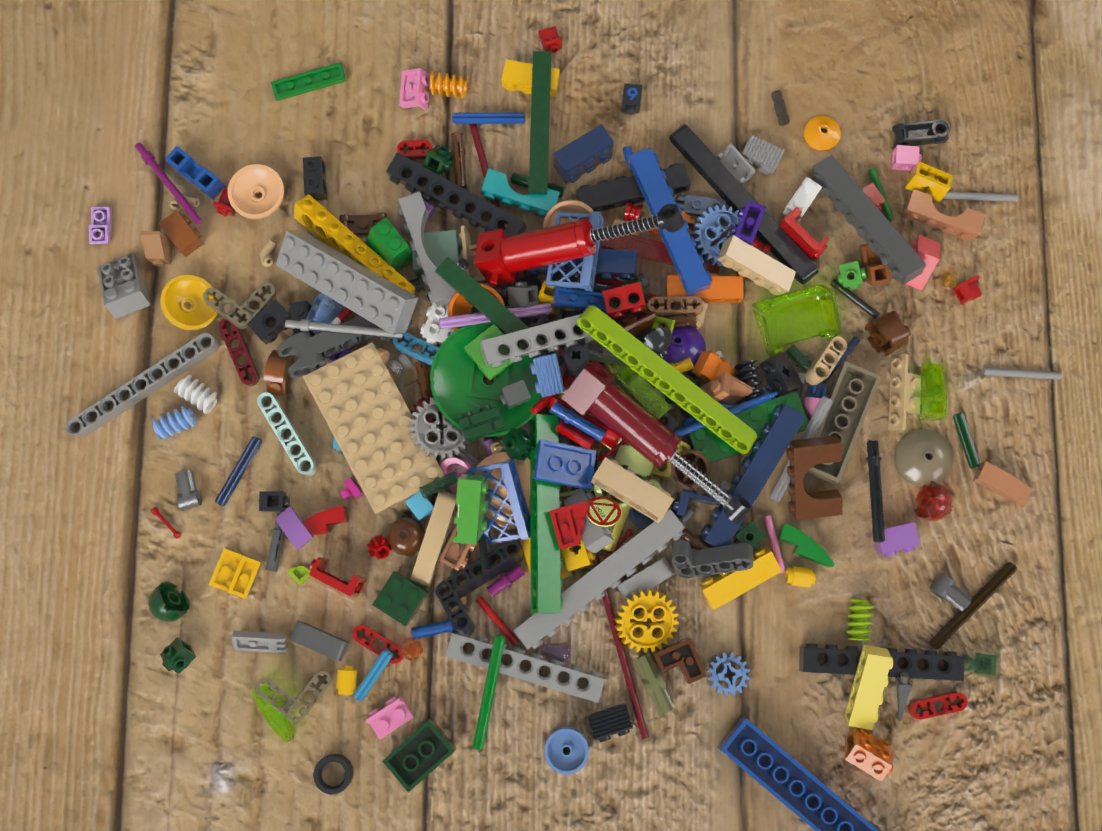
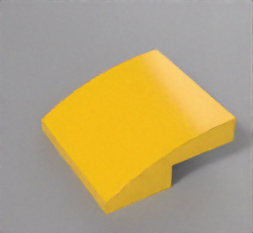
M224 548L208 585L246 599L261 562Z

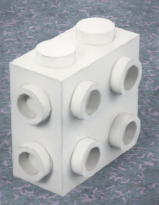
M433 302L432 306H428L426 313L428 319L426 323H423L420 334H422L426 342L437 346V344L441 345L448 336L455 332L452 328L441 329L439 326V319L448 317L449 303L437 307L435 302Z

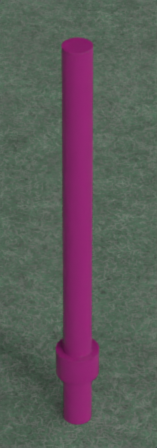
M140 142L137 143L135 148L142 155V160L147 165H150L196 225H200L203 220L157 164L153 154L147 151Z

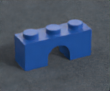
M176 146L165 158V161L174 170L212 200L225 188V185L208 169L201 167L180 147Z

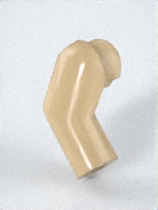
M183 195L192 207L199 206L198 198ZM177 199L170 202L172 210L181 211L184 209Z
M271 240L267 241L259 253L261 264L264 267H271L274 262L271 252L276 247V244Z

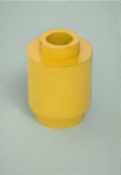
M787 567L786 583H790L791 586L810 588L811 584H815L816 573L813 572L812 568Z
M342 665L341 669H337L336 689H338V694H354L357 682V669H353V665Z

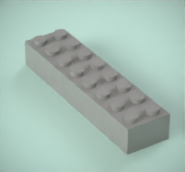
M302 230L286 231L276 266L392 335L407 331L418 297Z

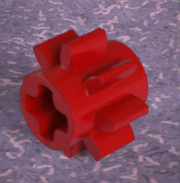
M382 534L372 537L370 543L367 544L370 556H376L377 560L388 557L390 551H392L387 538L384 539Z

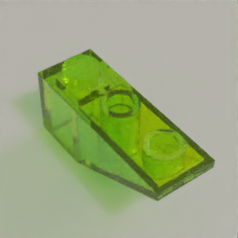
M922 363L920 420L940 421L947 416V395L942 364Z
M625 364L615 374L645 409L657 419L661 418L671 408L652 384Z

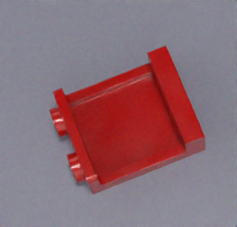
M796 207L783 219L780 227L810 260L812 258L816 260L828 247L826 243L829 238L826 236L818 243L796 222L802 213Z
M318 557L317 560L314 559L309 566V570H311L310 576L350 597H358L367 580L362 576L353 575L350 582L347 583L324 570L329 561L328 559Z

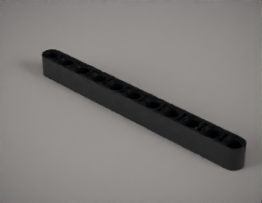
M686 124L680 126L669 136L671 143L719 196L726 200V203L729 207H732L734 212L738 210L739 215L741 207H746L748 201L759 204ZM765 211L756 236L764 245L768 244L771 246V253L782 264L796 271L794 278L800 284L805 285L819 273L818 268Z

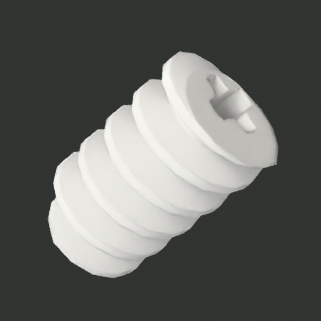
M191 374L179 381L174 389V393H178L182 398L184 397L187 402L191 401V405L197 406L198 410H203L204 414H208L214 409L217 404L216 391L210 395L211 388L208 387L203 390L205 387L204 383L197 386L198 379L191 382L193 378Z

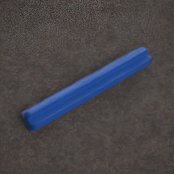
M523 112L453 113L452 122L453 124H523L525 122V114Z

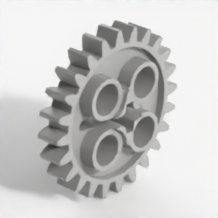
M430 398L429 404L423 401V408L417 406L416 410L418 413L413 412L412 417L414 419L409 422V424L413 425V427L409 428V432H414L410 439L417 440L414 443V447L420 445L419 452L426 450V457L432 453L433 459L440 455L441 460H444L446 454L451 459L452 452L459 455V449L464 450L466 448L463 444L465 440L461 429L448 422L441 413V427L444 428L442 432L444 444L441 445L440 429L437 428L440 423L438 412L441 411L432 398ZM428 415L433 416L435 422L429 423L425 417ZM451 433L455 435L456 440L449 441L446 435ZM433 434L437 441L430 442L427 439V435Z

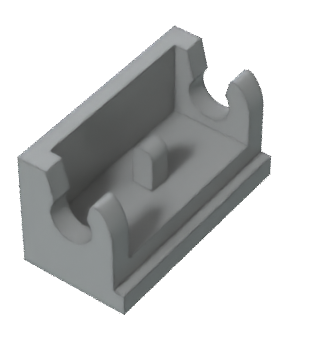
M732 143L727 146L723 153L720 152L717 156L720 162L742 186L753 178L756 170Z

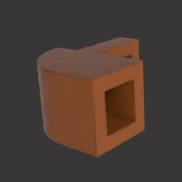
M868 244L860 245L861 266L865 267L867 273L865 281L872 286L891 282L889 268L882 264L876 252L871 251Z
M272 350L264 372L268 393L286 396L288 393L287 376L289 374L288 368L292 365V355L279 357L277 350Z

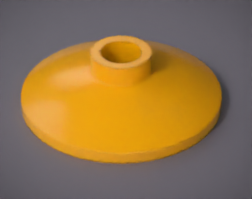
M816 116L810 119L804 128L806 143L817 151L833 149L841 137L839 125L835 120L827 116ZM821 129H825L827 133H822Z

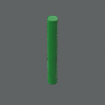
M872 168L868 170L872 183H874L885 199V202L882 204L883 212L889 222L893 221L895 218L876 169Z

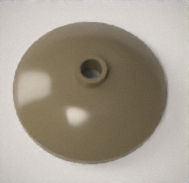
M926 429L915 430L906 434L897 444L894 455L895 465L900 475L907 482L920 487H930L941 483L951 472L953 452L949 443L940 434ZM926 453L930 454V460L926 459Z

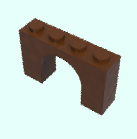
M836 435L792 440L789 448L786 449L787 458L790 460V466H787V474L790 478L788 494L791 496V502H788L789 513H792L796 520L843 515L842 496L837 489L809 491L803 487L804 476L810 468L817 464L842 461L841 441Z

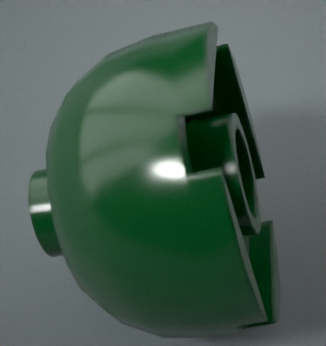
M162 582L151 592L148 601L152 615L164 622H173L180 619L190 608L189 599L183 590L179 593L175 589L177 585L173 583Z

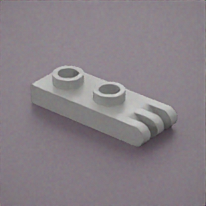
M233 631L232 642L234 650L286 653L288 651L285 634Z

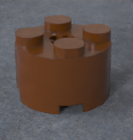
M895 311L886 312L865 326V331H869L870 337L867 338L876 352H883L884 356H888L906 345L909 341L908 337L911 336L910 329L904 326L898 313Z

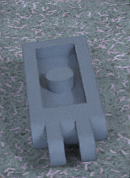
M689 194L675 198V202L682 203L679 204L681 211L686 212L687 215L701 217L700 213L706 212V209L709 207L713 208L715 205H718L720 208L722 205H726V200Z

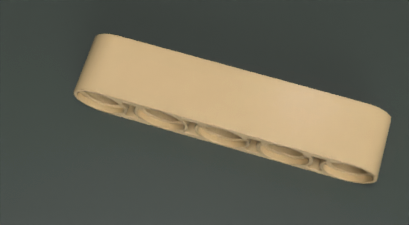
M440 490L410 581L430 587L457 507L456 495Z

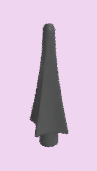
M905 672L900 674V678L895 677L898 701L897 718L899 721L903 718L905 705L913 686L909 682V674Z

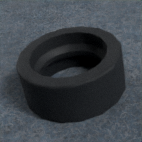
M329 754L322 758L315 766L313 772L316 787L321 792L329 795L344 791L351 783L354 775L350 760L341 754ZM330 762L340 763L345 770V778L337 786L327 785L322 778V770Z

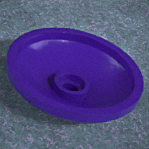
M690 325L673 328L672 344L667 349L669 353L663 356L662 359L669 364H675L690 357L693 366H695L701 352H706L704 338L698 330ZM691 369V370H689V371H686V372H684V373H682V374L689 373V372H691L693 369Z

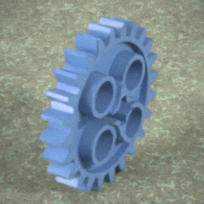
M715 205L713 208L709 207L706 209V212L700 213L701 217L696 218L697 223L692 227L697 231L692 232L691 235L696 236L695 241L698 246L695 249H700V254L706 256L705 262L711 259V265L716 264V262L718 267L723 265L717 260L720 253L719 245L723 246L724 241L732 236L735 224L739 225L741 218L737 216L738 210L733 213L732 207L726 210L725 205H722L720 208L718 205ZM720 219L724 222V226L720 224ZM732 225L733 228L711 247L710 244ZM707 231L711 233L712 238L707 236Z

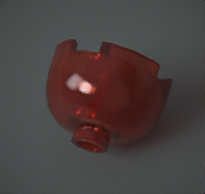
M930 481L931 484L929 486L924 485L918 492L915 499L918 502L917 509H914L916 516L925 520L938 521L952 511V495L945 486Z

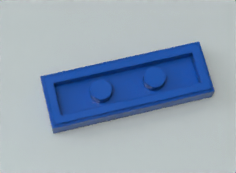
M555 286L553 307L585 311L588 306H595L607 314L603 293Z

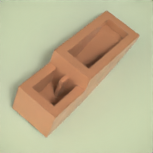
M986 461L980 463L973 478V481L987 487L989 491L1022 507H1025L1032 491L1029 486Z

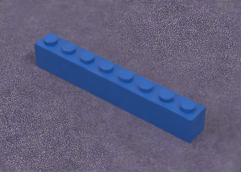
M647 148L630 155L628 163L651 215L657 216V212L667 204H675L681 213L679 204L674 202V193L671 186L666 184V174L658 166L659 159L657 154L653 153L651 148ZM684 220V226L679 231L668 232L666 229H660V227L658 231L687 296H691L709 289L712 278L709 271L704 269L703 257L697 253L695 249L697 247L696 241L693 236L690 237L688 223Z

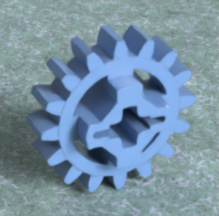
M724 652L722 653V658L717 655L714 656L716 662L710 661L712 669H707L711 673L707 680L713 681L710 687L717 686L716 692L719 694L723 690L724 696H727L728 692L735 696L736 690L742 693L741 687H748L745 680H750V677L746 676L750 669L744 668L747 662H740L741 656L738 655L734 658V653L731 652L729 657ZM730 661L735 662L740 668H733ZM721 664V669L719 672H716L717 667ZM727 668L729 671L733 672V674L730 675V679L724 676V674L727 673ZM739 676H741L740 681H739L738 684L736 685V684H735V681L737 680V678H738ZM717 681H725L727 688L721 686Z

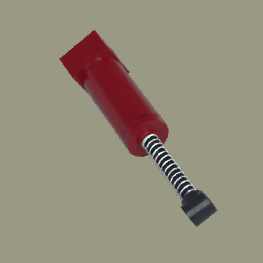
M594 360L582 370L562 396L565 402L582 416L589 411L657 468L663 462L667 463L670 461V463H673L678 470L680 469L682 473L686 474V477H690V480L692 479L694 483H697L698 487L701 486L702 490L707 491L711 497L713 496L715 500H718L719 504L723 505L725 515L732 522L740 523L751 511L752 506L745 498L740 495L731 496L722 487L714 483V480L707 477L706 473H702V470L695 467L694 463L691 464L690 460H686L681 453L679 454L677 452V445L682 439L613 383L616 378L614 374L597 360Z

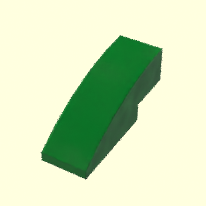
M786 523L781 525L777 539L793 545V554L828 568L834 566V562L812 538Z

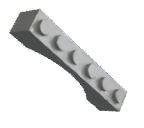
M417 192L398 199L401 206L397 208L401 218L405 217L407 222L403 225L406 233L411 234L412 240H409L412 250L417 251L418 257H415L418 267L423 268L425 273L421 275L425 286L429 285L431 290L427 292L431 303L435 302L436 306L440 307L450 302L456 290L435 273L437 267L426 254L424 230L429 214L421 193Z

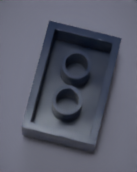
M601 124L554 153V167L565 184L569 182L574 183L582 174H588L595 170L597 165L605 164L611 160L614 141Z

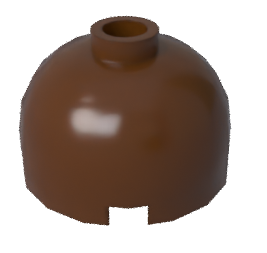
M689 449L680 452L686 460H690L691 464L694 463L695 467H698L699 470H702V473H706V476L709 477L711 472L710 462L701 451ZM673 463L671 464V473L675 483L686 489L698 488L697 483H694L692 479L690 480V477H686V474L682 473L680 469L678 470Z
M399 518L388 528L387 541L392 551L398 555H414L420 551L425 536V529L414 518Z

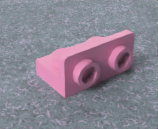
M417 68L402 71L399 106L403 109L416 106L421 107L423 110L428 109L430 75L423 69Z
M394 696L385 702V708L382 710L376 708L368 714L370 718L365 721L367 724L370 723L379 740L414 717L402 697L397 699Z

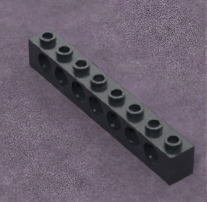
M398 152L386 170L390 177L389 180L397 185L399 183L403 184L404 188L411 193L420 192L424 200L428 202L434 201L440 209L452 211V214L458 219L465 218L471 226L475 228L479 226L485 229L484 232L498 230L500 225L507 224L508 227L504 232L507 236L524 233L527 228L526 223L521 219ZM412 172L409 178H404L406 173ZM428 181L426 186H420L421 182ZM438 190H444L441 195H435ZM454 198L460 199L456 204L451 203ZM469 207H476L474 212H467ZM485 216H492L491 220L487 222L483 221V218Z
M806 643V647H800L799 671L855 675L858 667L857 659L861 655L862 650H857V646H845V649H838V645L825 644V648H818V644ZM885 648L888 649L891 657H893V667L889 669L888 677L900 678V674L905 672L909 674V678L964 681V657L957 656V652L944 651V655H937V651L925 650V654H919L915 649H905V653L897 652V648ZM820 653L825 655V661L822 664H819L817 661V656ZM840 654L845 656V662L842 665H839L837 662V657ZM902 657L905 663L902 668H899L897 661ZM920 659L924 661L922 669H919L917 666V662ZM940 660L944 662L942 670H939L937 667Z

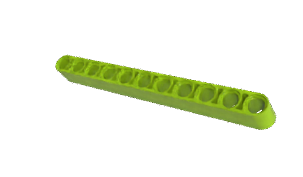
M588 306L577 320L578 326L736 451L742 454H747L757 439V434L753 429L595 306Z

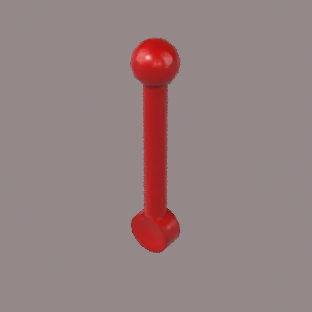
M623 440L606 454L599 455L598 461L603 462L605 457L610 456L626 442Z
M157 507L151 509L152 514L156 515L171 530L175 538L181 537V533L169 524L159 513Z
M631 529L625 531V535L617 543L614 552L628 537L633 535ZM613 552L605 554L603 556V559L605 560L606 558H608L610 555L613 554Z

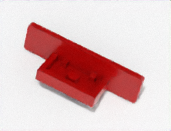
M557 396L552 397L547 411L550 412L553 404L557 401L564 407L575 410ZM575 410L576 414L607 431L601 440L603 444L612 449L616 446L620 438L616 433L586 413L582 416ZM562 419L555 431L589 450L597 439L570 423H564L565 420Z

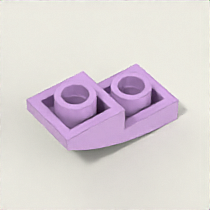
M91 207L92 225H89V244L110 243L112 207Z

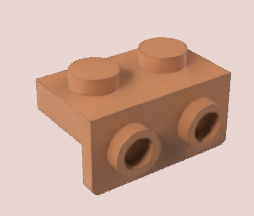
M456 526L438 561L460 571L461 568L463 569L467 566L469 562L467 556L470 551L474 552L477 544L452 543L453 536L457 534Z

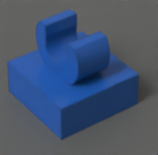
M808 384L805 397L822 398L827 396L829 386L823 384L812 386Z

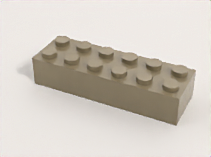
M847 361L840 365L827 396L833 400V403L814 438L836 435L842 443V461L817 464L810 468L807 474L833 485L840 483L882 376Z

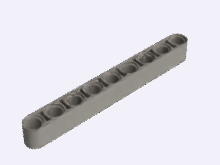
M200 334L71 418L66 424V431L79 438L88 436L215 353L219 348L218 340L211 334ZM211 340V345L205 347V342ZM195 350V355L189 358V353ZM179 360V365L173 368V363ZM162 371V377L157 379L158 372ZM146 381V387L141 390V384ZM130 392V397L125 400V394ZM113 403L114 407L109 411L108 406ZM97 413L96 420L92 421V416ZM78 424H80L81 428L78 432H76V427Z

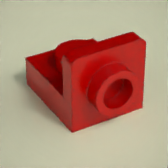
M556 26L538 31L544 51L555 53L562 49V40L558 35Z
M224 188L218 202L214 201L212 205L217 209L216 212L223 216H235L236 211L231 206L228 198V189Z

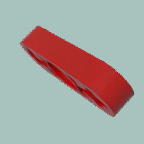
M359 625L354 628L352 633L353 639L370 651L380 656L382 651L387 649L389 643L391 647L388 649L392 651L398 649V654L400 655V658H395L394 660L391 658L389 662L396 664L404 659V649L366 625ZM365 629V630H366V631H365V634H366L367 636H369V637H371L372 634L375 635L374 637H372V638L370 639L369 645L366 644V642L368 641L367 638H365V637H362L361 639L358 638V637H359V633H357L358 630L361 631V630ZM377 638L382 639L384 642V647L381 650H377L373 646V642Z
M950 692L914 700L909 704L908 712L913 718L922 720L962 711L967 707L968 701L964 694ZM955 696L961 699V702L958 703L959 706L948 704L947 701L956 700ZM935 700H940L943 704L940 711L933 709V702ZM917 705L919 707H928V710H921L920 715L914 712V709H917Z

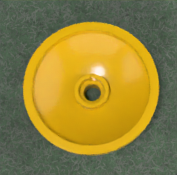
M180 275L171 279L163 288L160 296L163 314L173 325L181 329L199 330L205 328L217 316V312L207 306L203 298L205 290L213 287L204 279L194 275ZM215 295L208 296L210 300L214 299L219 305V301L216 299ZM184 304H188L190 309H186Z

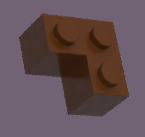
M691 638L683 639L652 653L661 673L679 666L688 684L707 676Z

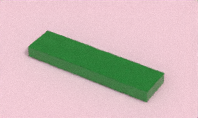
M340 62L273 81L271 85L276 101L343 83L347 80L342 63Z

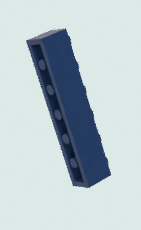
M599 249L595 276L606 280L613 279V277H620L621 280L637 278V251ZM583 258L574 259L572 262L578 266L583 262ZM568 262L561 270L567 275L574 269V266ZM549 265L524 270V272L528 276L533 275L537 277L538 274H545L546 276ZM558 270L555 275H562V273Z

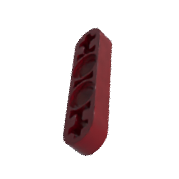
M223 318L219 323V330L238 375L244 384L254 386L259 382V374L242 333L238 327ZM227 323L232 325L230 329L234 333L233 335L227 329H224L227 327ZM239 339L240 346L232 348V340ZM247 356V363L239 365V357ZM244 369H248L249 373L254 375L252 381L246 379L248 375Z

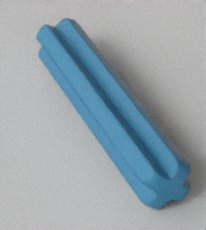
M387 649L382 651L354 693L353 697L360 702L364 700L392 658L393 653Z

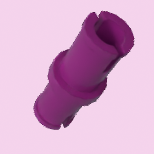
M518 564L505 575H500L501 578L487 586V589L495 597L505 588H510L511 584L525 575V573Z

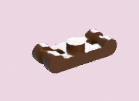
M343 214L339 216V221L355 235H369L374 222L379 223L385 217L388 219V214ZM349 223H354V228H349Z

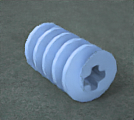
M181 406V412L175 408L174 415L168 411L166 412L167 418L160 414V421H157L155 417L152 418L154 431L160 440H162V437L164 439L168 438L169 434L174 436L176 431L178 433L183 432V428L188 430L190 426H197L195 414L190 407L186 409L184 406Z

